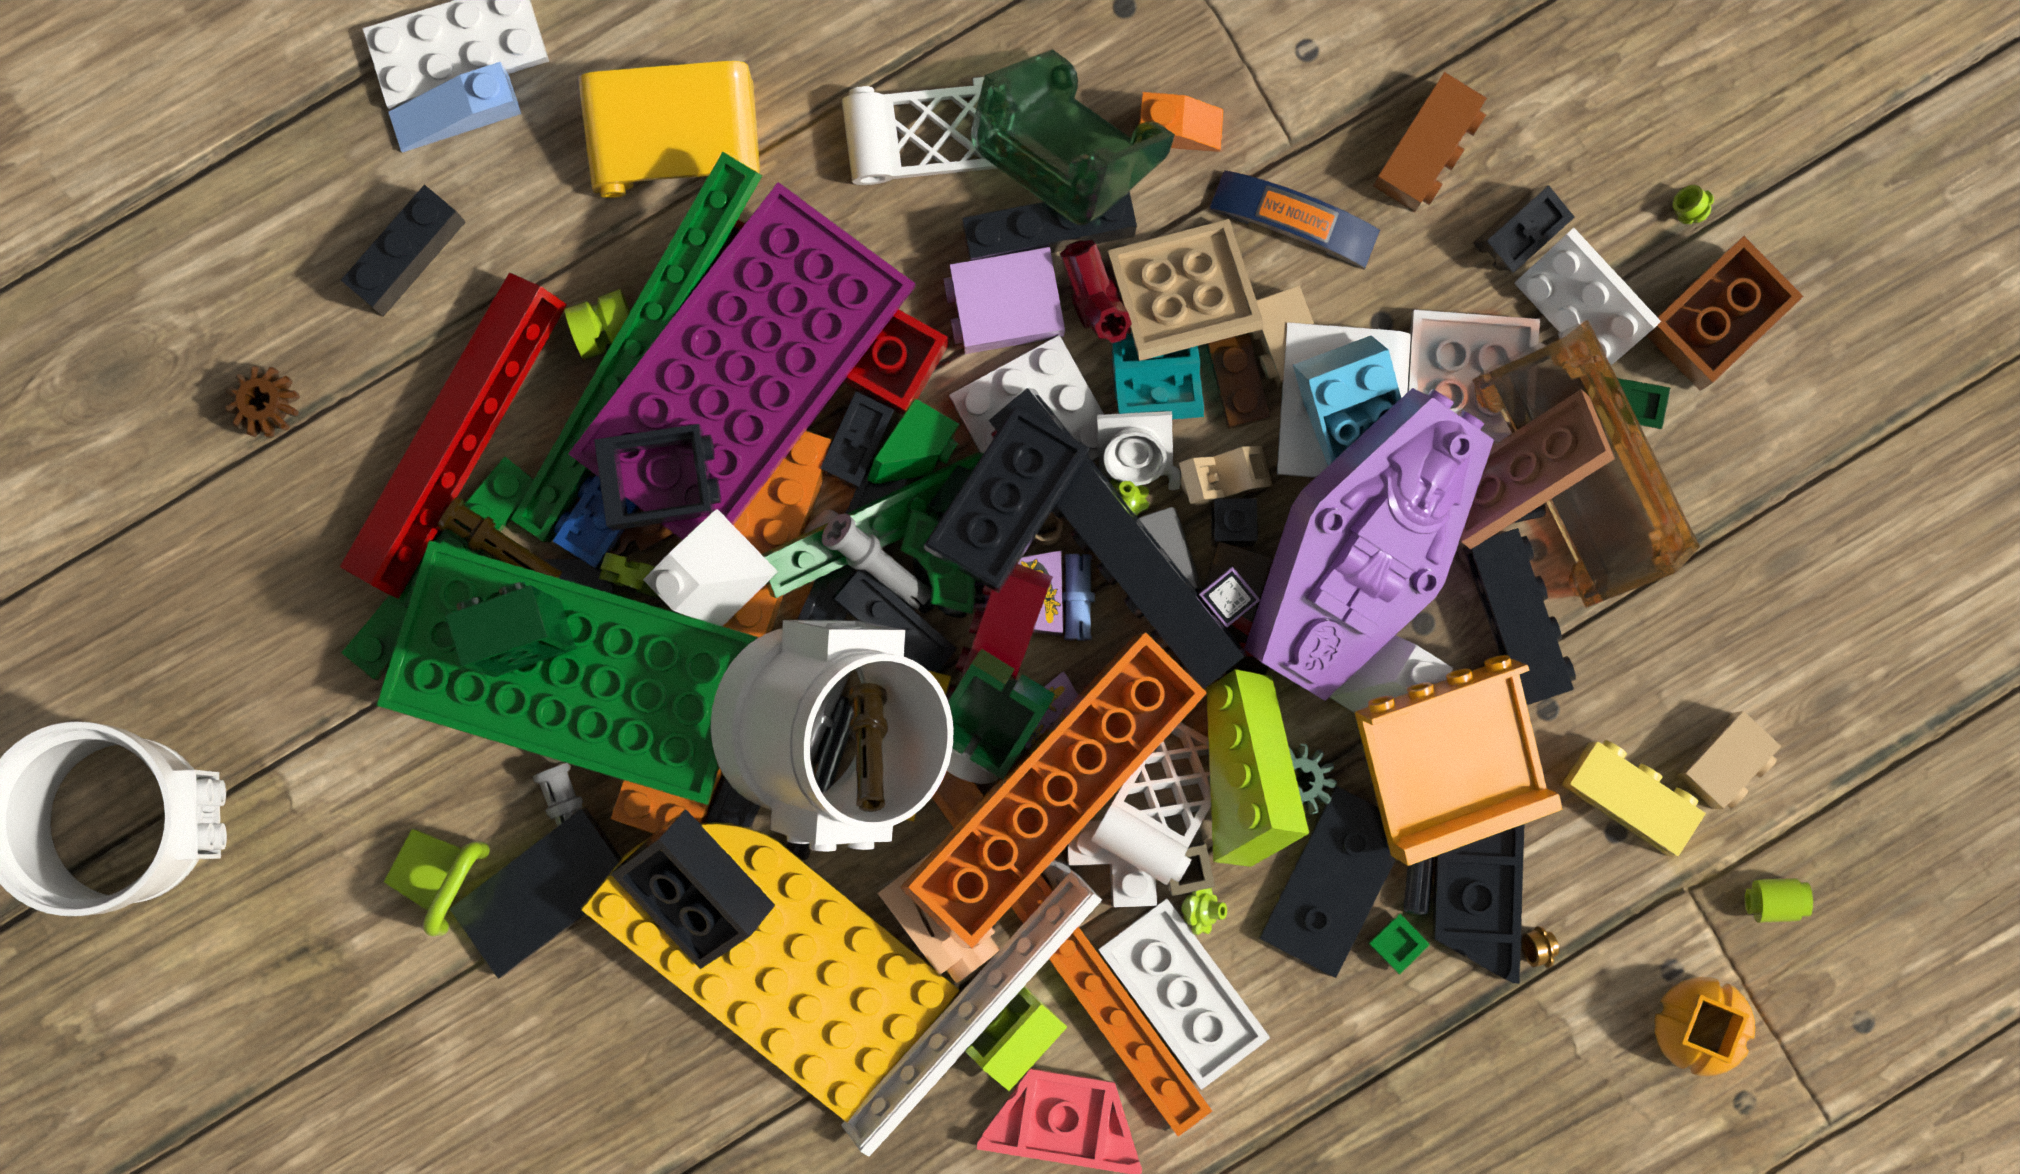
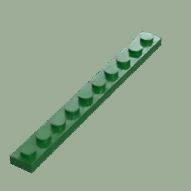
M725 152L721 153L511 518L512 521L543 542L552 541L556 534L554 529L557 522L566 511L570 510L577 498L580 487L591 474L590 470L572 458L568 453L705 277L763 176Z

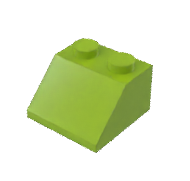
M1024 986L965 1052L986 1073L1010 1091L1066 1030L1067 1026Z

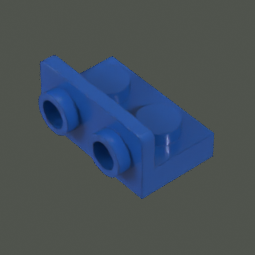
M591 475L580 487L577 496L581 499L573 511H566L557 522L554 529L557 535L553 542L599 570L605 553L611 552L625 529L612 531L606 526L600 478ZM625 497L627 513H636L639 507Z

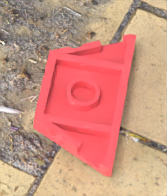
M1030 1068L977 1142L978 1150L1126 1174H1142V1167L1114 1081Z

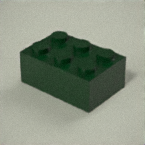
M525 582L507 585L499 589L500 596L486 601L483 600V597L464 600L456 605L458 611L445 615L461 666L492 677H498L576 649L561 600L531 585L526 586Z

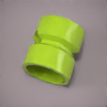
M621 289L598 296L597 304L595 305L584 301L564 309L571 334L582 359L586 360L606 353L607 345L613 343L628 317L630 309Z

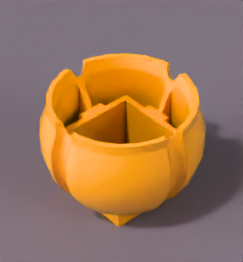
M1693 977L1674 985L1660 1001L1664 1006L1663 1011L1655 1014V1035L1660 1049L1673 1065L1680 1069H1685L1689 1066L1691 1073L1695 1075L1716 1076L1727 1073L1746 1058L1749 1053L1746 1043L1755 1037V1019L1751 1006L1736 987L1727 983L1720 986L1718 979L1712 977ZM1702 1002L1732 1014L1718 1054L1688 1042Z

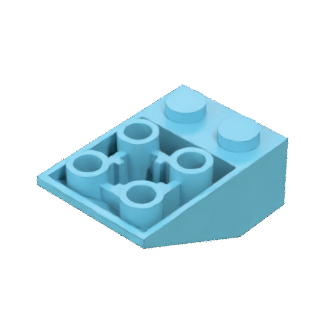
M1372 335L1293 364L1303 404L1328 466L1401 399L1389 349Z

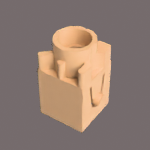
M929 853L877 894L937 973L941 975L947 970L954 981L958 983L995 955L1000 948L991 938V935L995 933L993 927L972 949L962 948L900 888L931 854Z

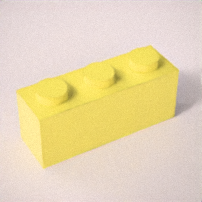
M1604 740L1602 744L1598 741L1588 743L1563 781L1562 786L1665 855L1679 856L1706 814L1696 807L1699 801L1678 787L1673 792L1661 784L1660 781L1663 777L1652 768L1644 764H1640L1637 768L1625 760L1624 757L1627 753L1616 744L1608 740Z

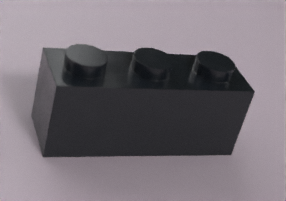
M424 184L345 274L341 281L384 317L466 222L455 209Z

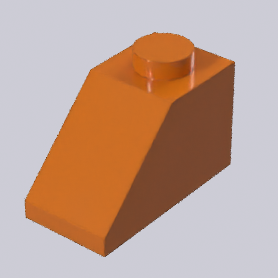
M1143 92L1140 103L1137 146L1220 152L1223 109L1186 95Z

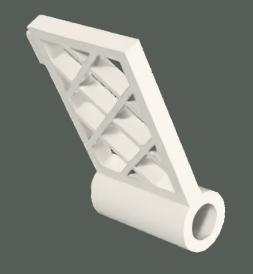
M998 76L973 78V86L883 95L874 92V88L869 86L856 87L849 90V96L842 99L853 184L874 185L899 178L1016 167L1018 159L1007 82L999 83ZM999 95L1001 111L992 122L973 107L981 96ZM973 97L969 103L962 99ZM951 99L964 109L951 126L932 112L940 100ZM932 101L928 107L921 103ZM910 103L922 115L909 130L895 119L893 105ZM968 113L987 127L974 144L955 130ZM927 117L945 131L933 148L914 134ZM1001 118L1004 131L997 126ZM897 130L904 135V137L901 139L899 143L897 138ZM992 131L1005 141L1007 156L991 158L978 147ZM950 135L969 150L961 161L949 162L937 152ZM908 140L927 153V156L919 165L901 167L899 151ZM973 153L980 158L969 160ZM932 158L939 162L935 164H928V162Z
M1182 722L1171 733L1181 739L1184 748L1167 751L1163 740L1156 748L1157 752L1152 753L1123 784L1091 839L1094 843L1166 885L1171 878L1179 882L1192 860L1186 857L1185 853L1211 807L1210 772H1204L1198 757L1209 755V739ZM1188 758L1194 774L1178 777L1171 760ZM1161 762L1167 778L1150 781L1144 765ZM1137 777L1139 778L1140 783H1134ZM1198 784L1204 800L1188 803L1181 786ZM1171 788L1177 805L1160 807L1154 790ZM1144 792L1150 809L1139 811L1124 802L1128 794ZM1191 812H1197L1194 818ZM1181 814L1187 828L1185 835L1182 836L1168 828L1164 817Z

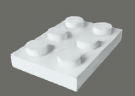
M1575 228L1569 231L1515 282V285L1599 375L1606 371L1661 322Z

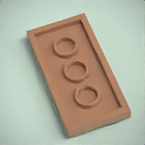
M1582 389L1492 446L1460 537L1461 542L1469 549L1479 545L1615 459L1592 401Z

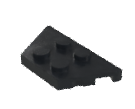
M1525 824L1435 856L1432 939L1506 981L1520 984Z

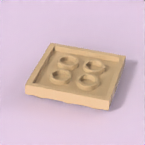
M1230 219L1108 250L1109 262L1122 305L1128 311L1132 322L1129 328L1139 361L1263 329V319Z

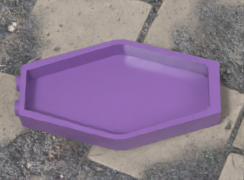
M1414 388L1408 391L1300 492L1291 506L1244 649L1265 665L1323 700L1328 699L1437 596L1445 584L1494 439L1481 431L1484 425L1481 420L1464 410L1459 415L1450 410L1454 402L1434 389H1431L1428 395Z

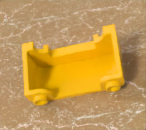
M740 61L705 62L595 71L579 76V93L591 186L594 193H600L601 197H623L626 195V190L634 186L633 182L709 176L722 152L733 156L760 173L754 86L749 67L746 63Z

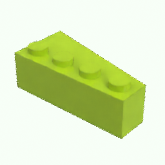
M1233 670L1207 687L1213 862L1252 867L1308 835L1309 830L1272 676Z

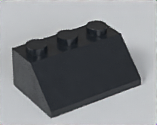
M686 809L657 830L611 874L700 970L749 938L775 906L761 888L755 884Z

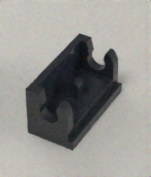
M1549 185L1533 188L1476 239L1473 244L1479 252H1488L1495 259V262L1492 264L1494 268L1499 271L1509 270L1510 273H1514L1575 217Z
M855 392L820 468L823 474L841 480L844 485L852 489L859 487L894 409Z

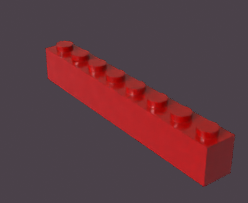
M508 273L341 563L340 567L379 590L397 599L400 598L424 556L429 540L432 541L439 530L436 526L451 502L459 495L567 306L566 303L543 287L515 274Z

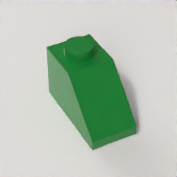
M915 398L876 456L867 480L877 484L927 476L933 473L940 461L947 465L959 444L953 440L959 423Z

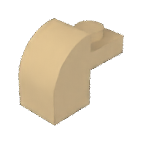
M1262 446L1240 447L1214 457L1191 458L1179 463L1182 473L1180 479L1182 489L1188 496L1190 504H1195L1196 507L1210 505L1214 499H1234L1273 486Z

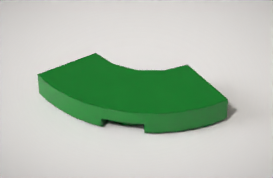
M912 509L901 551L915 557L927 570L932 585V604L972 614L975 604V580L924 550V544L939 521L925 513Z

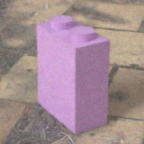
M1050 247L950 264L951 277L943 278L947 302H956L958 318L951 319L955 344L963 343L965 354L1049 340L1059 335L1064 337L1065 327Z

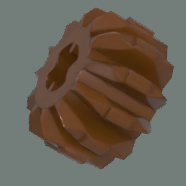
M253 366L250 370V379L241 373L236 374V380L241 386L238 390L233 387L226 389V393L236 399V401L230 402L225 406L227 412L237 414L232 424L239 429L246 427V433L251 437H256L262 430L264 436L273 438L275 425L284 431L288 430L290 426L284 419L286 415L292 417L299 415V411L289 405L300 398L298 392L289 390L293 383L292 379L286 375L279 378V371L274 367H269L263 373L259 367ZM265 394L270 398L269 404L264 402L263 404L266 408L260 410L256 407V401L262 402L259 397Z

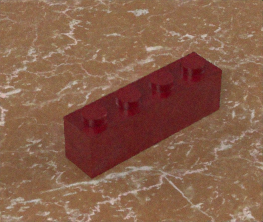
M1017 564L999 593L984 586L982 594L990 597L985 610L976 609L970 625L969 632L976 636L972 648L964 646L955 670L962 673L960 681L981 649L1014 668L1011 677L1017 678L1053 576ZM950 684L946 694L947 701H949L957 686Z

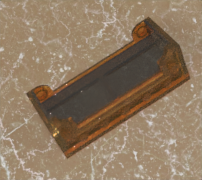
M1588 319L1486 369L1472 380L1475 385V396L1479 404L1485 409L1488 408L1493 413L1501 412L1511 433H1514L1580 389L1590 397L1615 459L1546 502L1575 560L1571 569L1572 573L1569 575L1570 587L1577 597H1581L1586 608L1677 573L1700 548Z

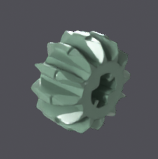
M1300 744L1297 749L1296 759L1292 749L1289 747L1294 770L1297 768L1300 774L1308 773L1310 777V782L1305 783L1308 786L1307 790L1303 792L1298 787L1302 805L1304 801L1309 813L1315 814L1318 812V806L1314 797L1322 803L1328 804L1331 801V797L1321 789L1322 787L1334 788L1337 786L1336 780L1324 779L1323 773L1332 771L1334 765L1333 763L1324 764L1321 767L1317 765L1324 754L1320 749L1316 750L1310 759H1307L1308 746L1307 744Z

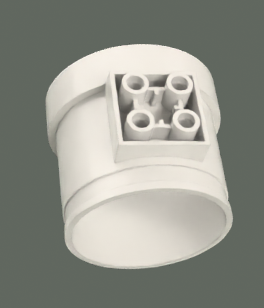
M783 620L782 629L769 632L750 643L737 655L726 670L718 686L712 707L711 737L715 757L725 778L740 795L756 805L772 810L770 830L787 835L788 842L798 844L810 843L809 848L815 851H835L837 844L848 843L847 847L852 849H874V842L892 841L893 825L905 821L918 812L931 799L941 784L950 762L953 746L951 710L941 686L932 674L920 664L904 657L905 630L863 621ZM854 669L859 675L861 684L874 683L882 686L887 692V701L883 705V717L888 722V732L885 738L882 739L885 806L876 812L861 811L859 806L857 807L856 755L842 777L828 791L821 793L816 783L811 767L810 738L817 711L830 689L843 676Z
M66 722L39 729L15 743L0 758V884L13 897L38 911L60 916L104 914L116 911L132 903L143 902L161 896L182 882L193 870L199 859L221 858V850L225 849L227 842L226 827L224 823H220V806H224L226 800L225 783L223 780H219V772L194 770L181 755L171 748L149 739H143L122 728L90 722ZM120 745L141 758L155 775L163 796L165 823L159 850L150 867L141 877L125 889L112 895H105L81 884L62 864L53 844L50 820L56 792L69 771L79 761L93 752L105 747Z

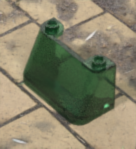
M1053 49L986 74L971 128V139L976 151L1072 223L1087 225L1102 217L1164 161L1170 152L1175 134L1155 121L1143 122L1135 128L1132 138H1130L1076 100L1075 95L1078 88L1077 72L1065 57Z

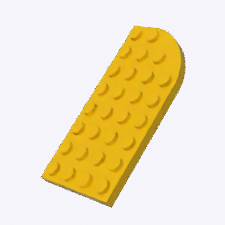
M718 822L700 824L755 884L761 888L775 906L749 938L700 970L611 875L619 865L647 840L635 846L620 860L581 907V910L847 1123L867 1096L930 1028L960 991L958 987L942 974L939 975L931 965L780 842L765 833L749 827Z

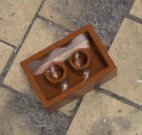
M1743 236L1730 246L1657 316L1661 322L1646 336L1701 391L1714 383L1804 296Z

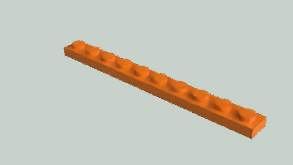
M946 771L932 799L953 828H955L984 796L975 783L960 779ZM1040 874L1011 907L1024 924L1053 891ZM1078 926L1049 960L1179 1137L1210 1114L1212 1109Z

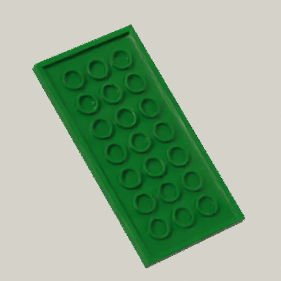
M429 540L376 706L708 805L719 771L711 737V715L715 695L732 661L758 637ZM518 582H525L526 586L531 585L561 600L576 646L575 650L498 677H492L461 666L445 616L446 614L458 611L456 606L458 603L475 597H483L484 601L500 596L499 589Z

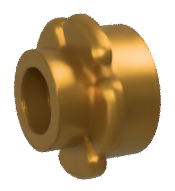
M1536 926L1535 930L1522 936L1521 945L1527 962L1532 967L1545 965L1546 968L1552 967L1554 957L1559 954V945L1555 935L1550 931L1546 932L1541 926Z

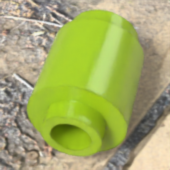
M1797 878L1754 880L1752 888L1746 889L1745 892L1747 913L1753 914L1758 923L1800 921L1802 917L1811 916L1813 911L1811 886L1808 882H1800Z

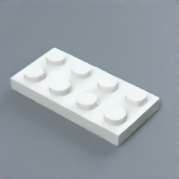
M454 0L363 28L384 100L390 111L460 74L497 62L502 63L508 74L549 62L530 0Z
M1167 898L1098 949L1201 1090L1270 1039L1269 1035Z

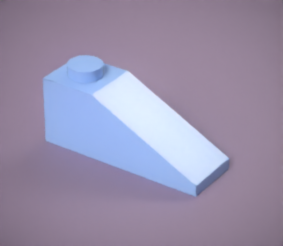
M501 62L460 74L389 111L402 153L521 114L509 74Z

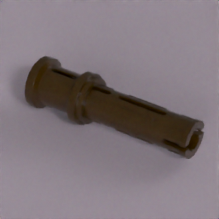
M459 496L451 502L436 526L441 531L447 529L466 541L467 548L471 551L475 550L478 552L481 549L498 561L559 578L562 574L561 570H557L527 548L495 528L496 523L493 522L494 519L489 516L483 518L463 505V499Z
M874 683L858 684L852 687L848 693V702L853 707V719L849 723V733L856 741L857 807L859 806L861 811L876 812L885 806L882 739L885 738L888 732V722L883 717V705L887 701V692L882 686Z

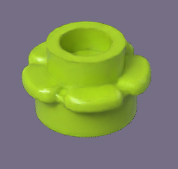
M1689 185L1681 189L1673 200V208L1676 215L1679 216V222L1689 225L1704 221L1711 212L1714 197L1709 190L1704 191L1698 185Z

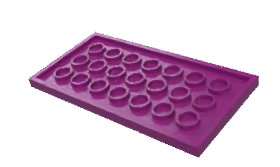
M777 182L568 454L599 477L594 439L699 424L704 431V435L711 434L713 439L715 460L708 461L710 478H718L721 493V503L714 504L715 510L718 509L734 525L915 288V283ZM692 443L619 454L625 497L643 511L700 503ZM707 517L661 524L684 540Z

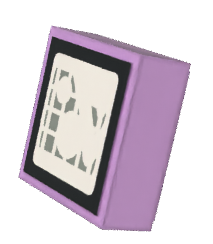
M1233 566L1199 593L1226 627L1260 601L1259 597Z

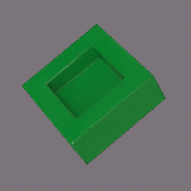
M1397 913L1368 942L1378 955L1399 975L1430 946L1400 913Z

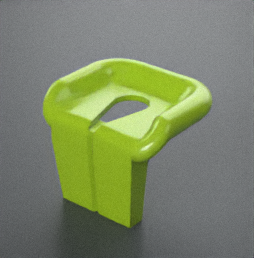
M412 829L384 883L428 910L423 923V930L428 936H443L449 929V924L444 919L446 912L475 860L484 859L489 855V846L485 842L475 841L461 848L417 829Z

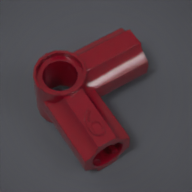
M1091 239L1087 241L1079 240L1067 245L1059 254L1074 292L1071 294V299L1085 329L1091 327L1098 338L1108 339L1111 343L1126 338V332L1132 325L1128 311L1122 305L1114 283L1106 274L1096 243Z

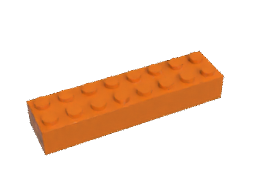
M1146 632L1132 637L1010 768L1003 780L1000 779L900 888L962 948L972 949L1207 692Z

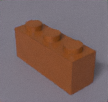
M1444 72L1377 177L1373 187L1416 212L1422 201L1430 205L1443 185L1436 180L1444 167L1452 170L1465 150L1458 145L1464 134L1467 132L1474 136L1487 114L1480 111L1487 98Z

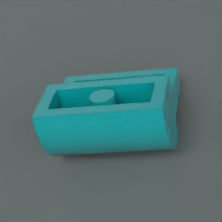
M1126 334V338L1111 343L1114 393L1117 400L1118 414L1172 411V420L1204 417L1198 346L1139 361L1132 334Z

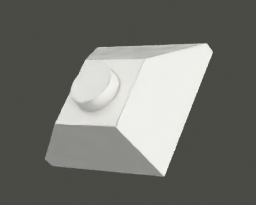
M716 509L643 580L674 612L723 626L778 571Z
M1395 635L1341 685L1330 698L1355 713V711L1368 707V702L1372 699L1382 696H1392L1395 698L1407 694V688L1412 685L1424 682L1435 684L1446 680V675L1453 668L1416 644Z

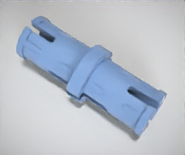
M1066 554V592L1062 593V602H1066L1064 640H1092L1091 602H1095V593L1091 592L1092 555Z

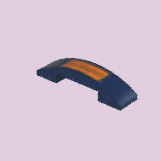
M1227 170L1223 172L1209 208L1210 211L1248 225L1250 221L1327 251V256L1363 270L1366 268L1380 229L1319 199L1263 179Z

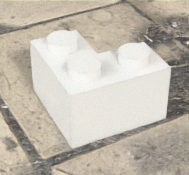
M1089 821L1067 845V864H1110L1112 907L1157 906L1156 879L1091 841L1102 821Z

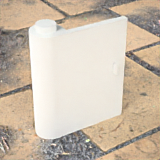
M1287 323L1277 475L1317 477L1328 467L1303 404L1293 364L1372 335L1389 349L1402 398L1408 390L1411 340L1409 333L1394 330Z

